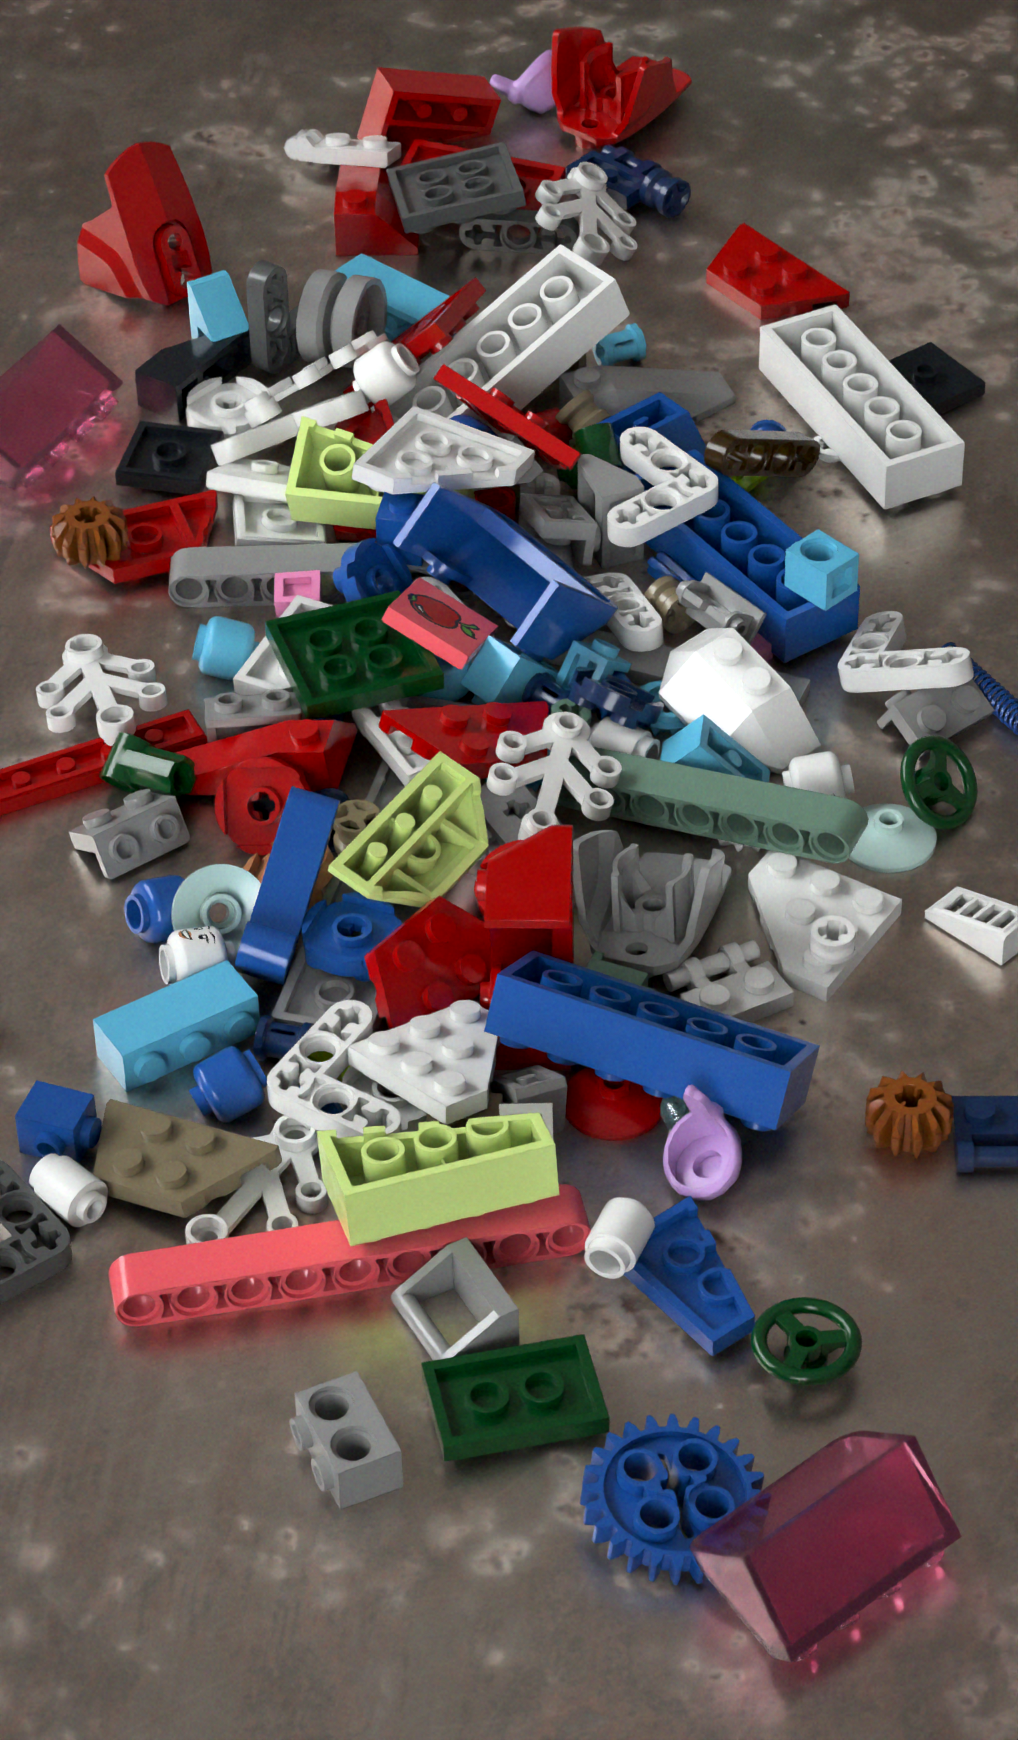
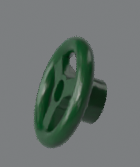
M928 735L915 740L907 748L901 762L900 781L905 799L916 816L929 826L942 830L957 828L969 819L976 805L978 788L974 769L966 754L955 743L944 737ZM930 750V759L927 766L915 771L916 762L920 755ZM947 756L953 761L960 773L963 794L952 784V778L947 772ZM939 802L951 804L956 811L950 815H941L929 807Z
M798 1297L778 1302L759 1316L752 1329L751 1347L757 1362L775 1378L794 1385L816 1386L841 1378L855 1366L862 1350V1336L855 1320L841 1307L818 1298ZM813 1314L822 1316L834 1322L840 1329L819 1331L814 1327L804 1326L794 1315ZM775 1324L787 1336L783 1362L779 1361L768 1347V1334ZM838 1348H845L842 1355L835 1362L828 1365V1354Z

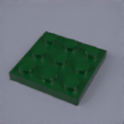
M399 590L265 621L266 637L306 719L327 718L352 710L373 707L382 703L444 689V673L434 654L381 620L388 606L401 595Z

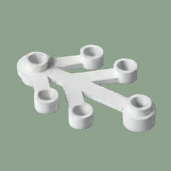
M581 162L578 167L571 169L567 179L558 181L543 180L535 192V197L542 203V206L535 219L540 226L553 231L558 228L563 219L579 216L580 236L573 246L575 254L594 266L601 265L609 251L618 259L628 261L638 247L636 241L630 237L637 222L631 214L625 212L606 193V182L608 180L606 173L593 163ZM576 194L579 196L577 200L558 203L563 195ZM596 202L612 217L611 219L596 205ZM597 226L612 240L610 246L602 236L597 234Z
M371 330L351 341L350 344L328 355L331 363H328L324 356L304 367L302 371L292 376L294 384L291 378L287 377L269 387L267 390L271 398L264 391L244 402L243 404L247 410L244 415L250 426L254 428L283 412L278 401L310 385L353 359H359L373 347L387 340L386 334L383 333L377 337L374 330Z
M81 634L69 639L65 644L66 650L62 654L64 665L49 680L41 682L36 687L38 704L40 707L47 709L48 729L55 733H64L72 730L76 726L75 712L93 697L98 709L96 714L98 734L109 746H113L119 732L133 735L136 731L133 709L127 705L117 704L113 693L138 698L139 706L144 711H158L167 705L166 689L163 684L156 682L157 677L153 661L148 659L136 660L109 654L108 648L102 644L101 638L93 634ZM102 669L128 674V679L103 673ZM79 675H83L84 679L65 696L64 688Z
M553 713L544 720L542 730L524 736L516 731H505L498 738L496 755L506 763H496L490 767L486 785L492 793L500 796L510 795L514 792L515 788L543 779L535 809L522 818L518 840H524L551 825H560L554 813L562 784L580 803L582 813L587 818L594 821H603L610 816L614 799L608 791L601 788H613L618 784L622 766L613 757L599 755L588 742L591 733L589 725L584 719L574 713ZM546 748L551 751L549 756L515 768L507 764L518 763L523 760L524 755ZM574 755L590 771V779L593 784L601 788H592L569 762V756Z
M284 1115L276 1121L269 1135L253 1137L257 1140L279 1145L282 1162L278 1167L270 1171L261 1164L241 1175L242 1187L236 1189L235 1194L216 1215L202 1214L188 1222L185 1228L186 1244L229 1238L232 1230L261 1197H263L268 1215L266 1222L267 1231L299 1226L297 1218L290 1214L279 1177L290 1163H292L298 1180V1185L295 1189L298 1209L306 1214H317L325 1210L328 1205V1193L323 1181L319 1180L312 1157L319 1151L318 1130ZM308 1195H317L316 1197L311 1198L306 1197Z

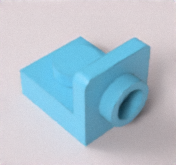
M594 638L593 643L573 640L557 675L556 684L567 691L571 690L569 684L577 667L594 669L595 671L591 679L602 681V679H606L608 674L613 675L614 671L628 673L631 663L619 657L620 649L605 640ZM597 705L595 706L594 710H592L593 713L596 712Z

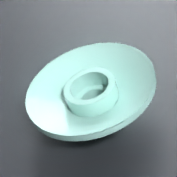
M889 803L862 807L866 811L869 820L865 831L848 858L853 863L874 872L900 873L923 865L933 855L937 841L935 828L919 819L911 808Z
M212 864L196 870L182 882L173 899L171 919L174 931L214 926L220 931L225 942L232 941L237 956L247 921H250L261 886L260 881L247 870L230 864ZM222 903L226 908V916L223 920L214 922L210 917V909L213 905Z

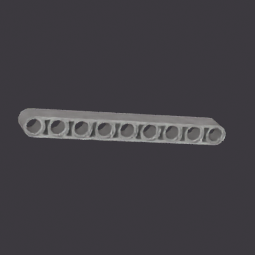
M536 538L574 569L573 552L570 545H554L545 542L544 538ZM356 543L183 548L175 552L171 557L168 593L175 604L188 608L274 606L275 573L320 570L322 602L327 604L346 603L344 594L335 587L333 572L341 566V559L347 548ZM425 560L422 566L407 565L413 581L419 577H433L426 571L429 563ZM452 580L447 585L460 600H482L461 583Z

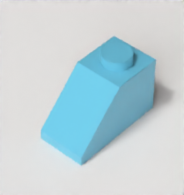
M489 635L460 684L475 694L471 701L476 705H483L489 702L517 703L522 702V695L527 683L537 673L547 672L556 680L559 671L544 660L538 662L519 648Z
M704 714L662 743L661 761L769 782L770 769Z

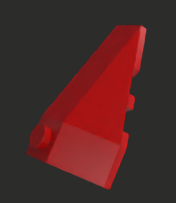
M340 165L334 205L336 256H358L361 253L367 256L418 255L419 234L414 232L405 234L389 185L387 168Z
M287 720L175 752L187 756L195 762L194 774L197 779L191 792L184 795H216L222 780L227 778L229 773L235 769V766L245 760L258 757H274L284 760L292 766H297L305 774L306 782L309 784L312 792L323 788L338 789L357 733L356 725L337 720Z

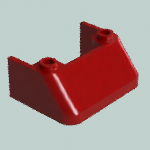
M551 825L489 858L487 870L477 869V901H485L484 928H490V982L480 983V1006L488 1011L497 974L532 950L574 964L573 825ZM501 1042L497 1047L495 1070H518L538 1064L552 1071H571V1065L553 1062L547 1058L546 1052L531 1047L517 1049L506 1046Z

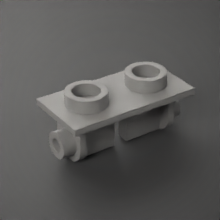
M708 572L704 574L701 582L684 580L676 589L680 604L687 607L685 611L687 615L705 628H734L750 645L767 615Z

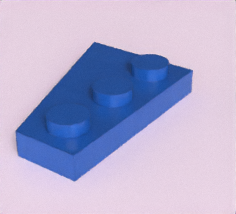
M690 1195L653 1218L655 1222L654 1231L633 1269L623 1275L713 1357L751 1333L755 1324V1315L730 1269L725 1268L716 1251V1242L710 1230L704 1229L698 1217V1208Z

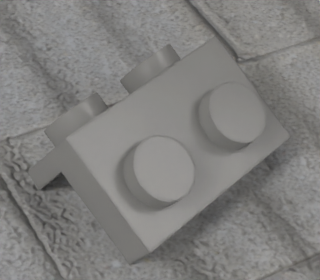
M971 679L955 687L919 689L914 693H911L910 690H901L885 702L888 710L878 719L877 723L881 729L894 723L908 744L911 745L915 740L928 735L941 736L950 740L985 720L995 710L975 681ZM930 750L923 752L920 757L930 752Z
M282 689L269 690L259 695L241 696L237 693L229 692L219 694L215 698H204L208 743L287 720H302L301 706L294 692Z
M143 789L126 796L123 799L125 805L112 811L101 809L82 818L83 825L68 831L74 848L95 853L104 877L114 879L188 843L190 835L175 796L152 793L150 789Z

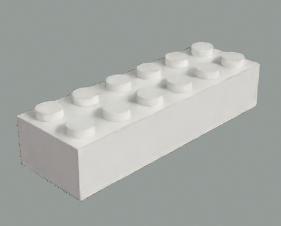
M560 244L453 336V340L436 354L431 355L419 366V372L416 373V387L389 406L394 424L413 406L448 419L456 415H468L491 427L496 432L495 428L487 424L470 408L459 401L455 393L433 379L441 366L445 364L488 393L493 387L498 389L515 402L514 406L522 410L630 315L616 279ZM372 406L370 409L373 413L375 409L374 406Z
M836 304L760 326V371L816 434L821 435L825 444L838 454L841 462L884 510L962 485L965 442Z

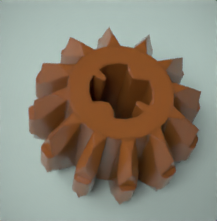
M95 496L89 501H82L76 498L74 505H60V512L52 516L51 532L53 547L56 550L57 557L65 558L68 565L82 563L85 569L91 564H98L104 567L106 560H119L120 552L127 549L129 537L126 517L123 514L122 508L114 507L112 500L98 502Z
M901 1071L896 1080L882 1076L878 1087L870 1088L869 1095L866 1098L864 1123L867 1127V1134L873 1135L876 1148L891 1146L894 1157L902 1151L910 1152L917 1159L922 1149L936 1153L941 1142L947 1141L949 1134L952 1132L954 1112L952 1095L945 1093L942 1081L927 1082L924 1072L914 1078L908 1077Z

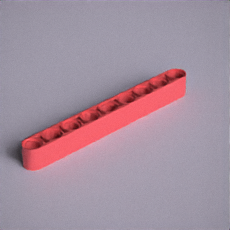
M559 1184V1195L488 1212L481 1216L468 1217L435 1225L428 1229H419L383 1238L376 1242H367L350 1247L340 1221L335 1220L131 1253L116 1259L109 1267L108 1275L117 1319L124 1325L138 1327L403 1284L444 1247L465 1237L468 1238L490 1269L568 1257L585 1250V1241L591 1232L580 1191L574 1186Z

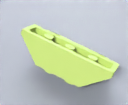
M439 751L334 859L327 871L371 900L421 908L428 901L438 896L444 898L486 853L489 846L485 814L480 796L482 792L480 778Z

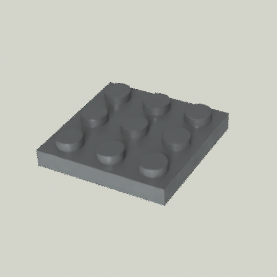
M505 142L386 169L389 185L405 234L410 232L417 234L428 233L434 230L436 226L449 223L466 224L474 221L476 217L491 213L497 215L509 214L516 210L517 207L526 205L524 191Z

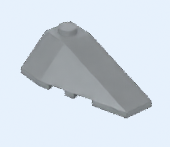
M598 365L583 367L577 371L564 373L559 376L560 410L586 389L594 395L596 406L600 409H606L611 416L658 392L663 393L686 409L694 422H699L736 403V395L719 372Z

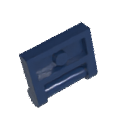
M952 1096L954 1104L952 1131L956 1172L973 1173L974 1167H1018V1096Z

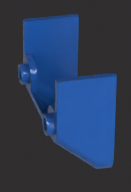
M433 482L392 542L399 549L422 557L427 561L429 566L426 571L440 582L449 585L454 580L469 588L518 629L510 642L538 662H541L544 657L550 660L556 659L570 649L573 640L582 641L606 625L618 609V606L511 518L491 506L436 482Z

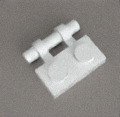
M755 940L739 945L736 942H730L720 946L718 953L702 959L694 956L690 957L677 969L663 973V981L668 991L672 992L683 987L688 989V992L680 994L681 1000L750 1023L793 1007L794 991L769 961L753 967L748 965V962L759 959L761 956L759 946ZM722 972H726L728 975L714 982H710L708 979Z

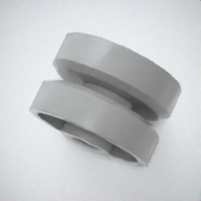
M318 269L312 273L304 286L296 319V340L298 351L303 360L315 362L325 356L328 363H331L328 355L350 344L351 341L365 333L374 330L377 337L385 333L387 297L382 281L375 277L356 274L347 279L343 273ZM353 359L341 367L353 369L356 360Z

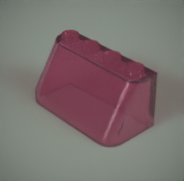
M60 324L0 377V485L12 490H17L21 485L27 490L32 487L45 470L42 466L46 462L54 466L69 450L70 447L67 443L71 439L79 443L93 428L94 423L92 420L96 416L101 421L104 420L119 403L114 396L124 382Z
M856 1431L833 1440L698 1535L691 1542L690 1550L701 1572L767 1653L774 1659L794 1663L811 1656L818 1649L817 1643L833 1631L845 1629L857 1622L861 1617L860 1611L872 1602L887 1598L898 1592L903 1586L902 1580L914 1571L929 1567L940 1561L945 1555L944 1549L962 1536L915 1435Z

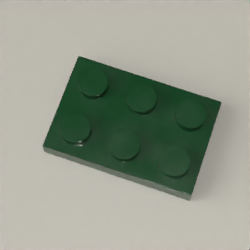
M584 1334L421 1363L422 1380L444 1462L610 1432V1417Z

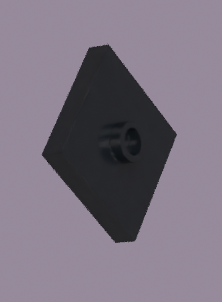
M932 342L888 360L939 415L985 395L986 382Z
M140 421L115 471L116 485L190 495L201 493L206 486L207 471L212 470L216 464L211 445L224 440V431Z

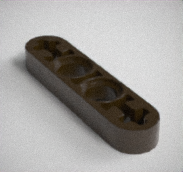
M724 429L715 433L709 440L704 452V462L708 467L726 476L802 477L811 472L816 465L820 455V444L818 441L797 431Z

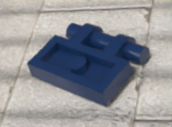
M608 144L604 146L601 154L592 150L566 166V179L571 169L578 167L581 162H590L597 165L608 177L606 193L621 208L627 210L641 201L639 191L644 178L650 171L655 168H662V166L649 159L643 161L636 158L634 152L625 147L616 148Z

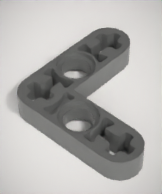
M260 260L252 267L246 281L251 360L255 367L272 374H277L301 356L296 340V319L299 305L289 312L286 270L266 260Z
M0 1161V1238L3 1240L0 1242V1266L11 1267L15 1272L8 1278L0 1279V1304L60 1273L69 1266L72 1260L71 1239L67 1228L4 1161ZM19 1210L28 1211L32 1214L28 1220L21 1223H12L5 1219L11 1212ZM38 1235H40V1240L45 1247L38 1248L36 1238Z

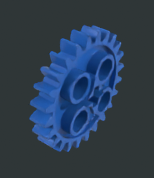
M670 1414L667 1426L659 1427L656 1420L651 1415H648L645 1428L642 1431L628 1421L624 1426L623 1437L621 1438L609 1432L606 1436L604 1449L595 1447L592 1453L591 1465L585 1466L580 1504L585 1506L583 1523L584 1525H595L592 1538L594 1544L610 1541L607 1554L609 1560L616 1559L625 1554L629 1557L626 1570L629 1573L635 1571L641 1564L648 1566L649 1581L654 1582L660 1571L663 1570L669 1571L673 1585H678L682 1572L689 1571L692 1578L698 1584L702 1583L706 1567H709L716 1575L721 1577L725 1573L727 1560L736 1565L742 1564L745 1549L754 1550L758 1534L763 1531L767 1514L765 1509L768 1492L762 1491L764 1473L752 1472L755 1456L753 1454L737 1456L740 1442L737 1437L725 1443L718 1441L721 1428L718 1425L711 1428L706 1434L699 1432V1419L693 1417L687 1428L679 1427L675 1414ZM660 1459H662V1460L665 1461V1463H666V1465H667V1468H668V1471H669V1476H668V1472H667L666 1466H665V1468H664V1465H663V1463H662V1461H661ZM703 1515H709L715 1518H708ZM679 1522H680V1525H681L682 1530L684 1529L685 1534H686V1536H687L688 1538H685V1537L683 1536V1534H682V1532H681V1529H680V1526H679ZM654 1525V1526L660 1527V1528H662V1529H655V1528H652V1527H649V1526Z

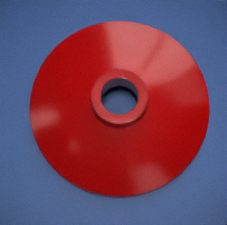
M586 1067L576 1073L567 1083L565 1117L578 1131L596 1139L622 1141L639 1137L652 1130L665 1113L666 1098L650 1095L643 1090V1085L628 1080L616 1082L603 1079L595 1074V1069Z

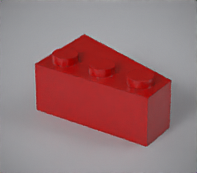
M377 67L357 138L358 140H363L366 136L387 137V142L401 143V150L406 149L408 152L415 138L431 142L441 141L442 144H452L491 134L501 99L485 76Z

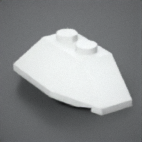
M707 628L670 651L659 690V698L685 726L703 714L706 715L763 763V765L770 768V772L781 775L782 772L789 771V764L793 758L821 752V744L791 687L734 628Z

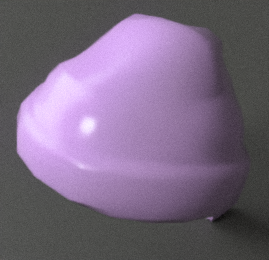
M552 49L543 52L516 81L493 74L490 79L491 86L495 91L506 96L512 104L520 103L533 112L542 114L555 108L556 105L552 96Z
M691 1084L687 1086L683 1095V1100L690 1113L686 1114L675 1124L668 1135L664 1147V1174L669 1185L681 1196L689 1197L691 1195L694 1201H711L723 1195L738 1179L743 1154L741 1138L734 1126L724 1118L723 1108L716 1102H712L704 1093Z

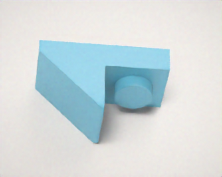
M226 270L187 282L192 339L206 335L210 341L217 342L249 330V323Z

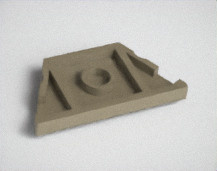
M110 1099L105 1107L93 1175L106 1184L108 1196L186 1218L206 1207L214 1198L225 1196L242 1187L241 1175L261 1164L270 1171L280 1165L282 1158L279 1145Z

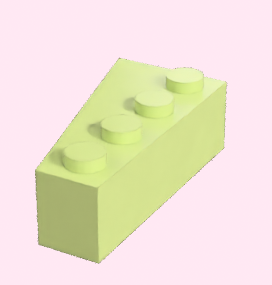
M302 416L285 492L291 519L294 521L376 530L375 518L384 492L375 491L368 485L352 479L354 463L373 444L356 439L353 433L339 428L333 431L321 427L317 424L316 420ZM474 488L454 490L475 499ZM419 492V493H413V494H423V495H425L427 492Z
M539 1112L469 1118L466 1127L451 1128L450 1126L439 1124V1121L419 1122L418 1131L386 1134L385 1125L363 1127V1136L337 1138L336 1129L317 1131L322 1180L350 1247L367 1242H376L383 1238L419 1229H428L435 1225L468 1217L481 1216L488 1212L520 1204H529L540 1199L559 1195L556 1146Z

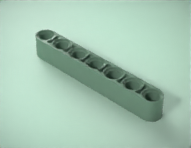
M593 747L600 756L613 757L622 766L618 784L613 788H601L591 781L590 771L574 755L569 756V762L592 788L604 789L613 796L614 802L610 817L837 864L845 862L849 858L868 825L869 818L866 811L858 803L847 798ZM562 784L557 804L581 810L582 806Z

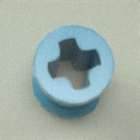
M636 323L626 325L625 330L606 335L592 347L598 365L614 366L615 363L633 359L635 362L644 360L646 358L647 346L642 330Z

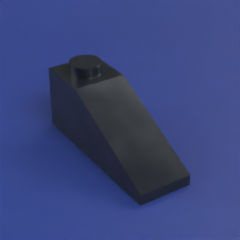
M249 330L217 342L210 341L204 335L161 349L135 370L138 406L180 422L186 417L187 396L195 386L217 377H222V384L228 383L252 363Z

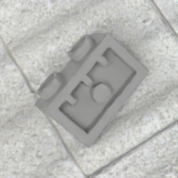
M521 494L519 511L537 533L544 538V541L554 545H570L576 560L581 565L591 566L593 552H597L600 547L601 532L596 521L573 496Z

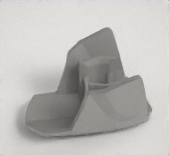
M592 831L574 840L573 883L578 921L589 940L591 953L593 954L595 951L605 953V961L648 973V979L677 969L691 955L702 939L730 880L732 868L724 864L725 854L723 851L713 848L710 860L693 858V854L690 853L680 855L665 852H648L639 860V844L631 843L628 848L624 849L617 831ZM639 951H643L644 954L639 955Z

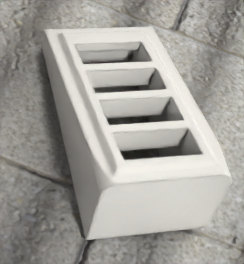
M957 886L925 910V918L1001 966L1018 953V906ZM957 905L961 906V908H959L955 912L950 911ZM969 913L974 914L972 917L966 916Z

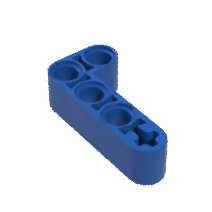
M294 786L291 787L250 921H247L235 960L237 972L279 985H285L302 931V922L309 908L340 800Z

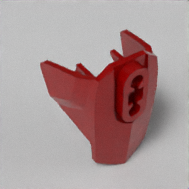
M578 26L560 28L553 31L551 74L552 96L557 108V119L562 132L575 135V143L581 148L596 149L608 144H616L630 137L661 114L692 84L690 76L683 71L672 68V59L666 56L661 61H655L646 56H632L616 67L613 61V43L609 41L605 43L602 31L599 29Z
M138 142L122 152L111 163L104 174L112 207L96 218L82 224L77 241L79 277L84 284L125 298H144L154 303L170 306L188 297L187 282L212 274L210 252L192 196L171 147L160 142ZM182 275H184V283H183V285H181V281H180Z

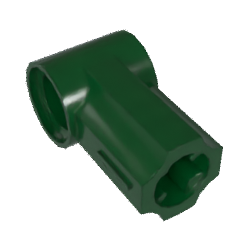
M612 423L593 424L581 428L574 433L576 444L572 448L581 453V455L591 454L620 469L623 468ZM578 461L572 470L568 468L566 470L556 469L559 481L568 484L572 490L578 489Z
M124 732L118 733L99 775L106 783L128 793H134L140 789H150L153 793L175 796L176 799H179L186 793H190L197 779L194 774L195 762L187 756L158 749L149 742Z

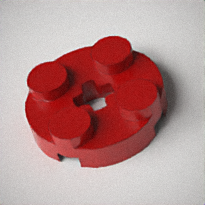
M258 757L239 763L229 773L227 778L222 780L215 796V815L222 832L225 835H229L231 840L239 845L237 846L238 848L249 854L267 855L271 853L272 846L270 843L275 840L291 787L294 786L312 791L306 782L305 774L297 766H292L284 760L274 757ZM262 792L267 793L269 799L275 802V811L270 812L268 820H264L262 812L254 811L253 807L254 801L261 800Z

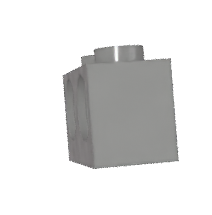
M358 1371L295 1393L297 1417L290 1419L292 1435L301 1451L309 1450L313 1457L311 1459L313 1474L321 1491L330 1489L340 1510L403 1487L401 1449Z

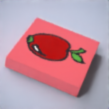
M420 577L388 606L381 619L385 624L461 670L480 651L489 635L493 637L498 625Z

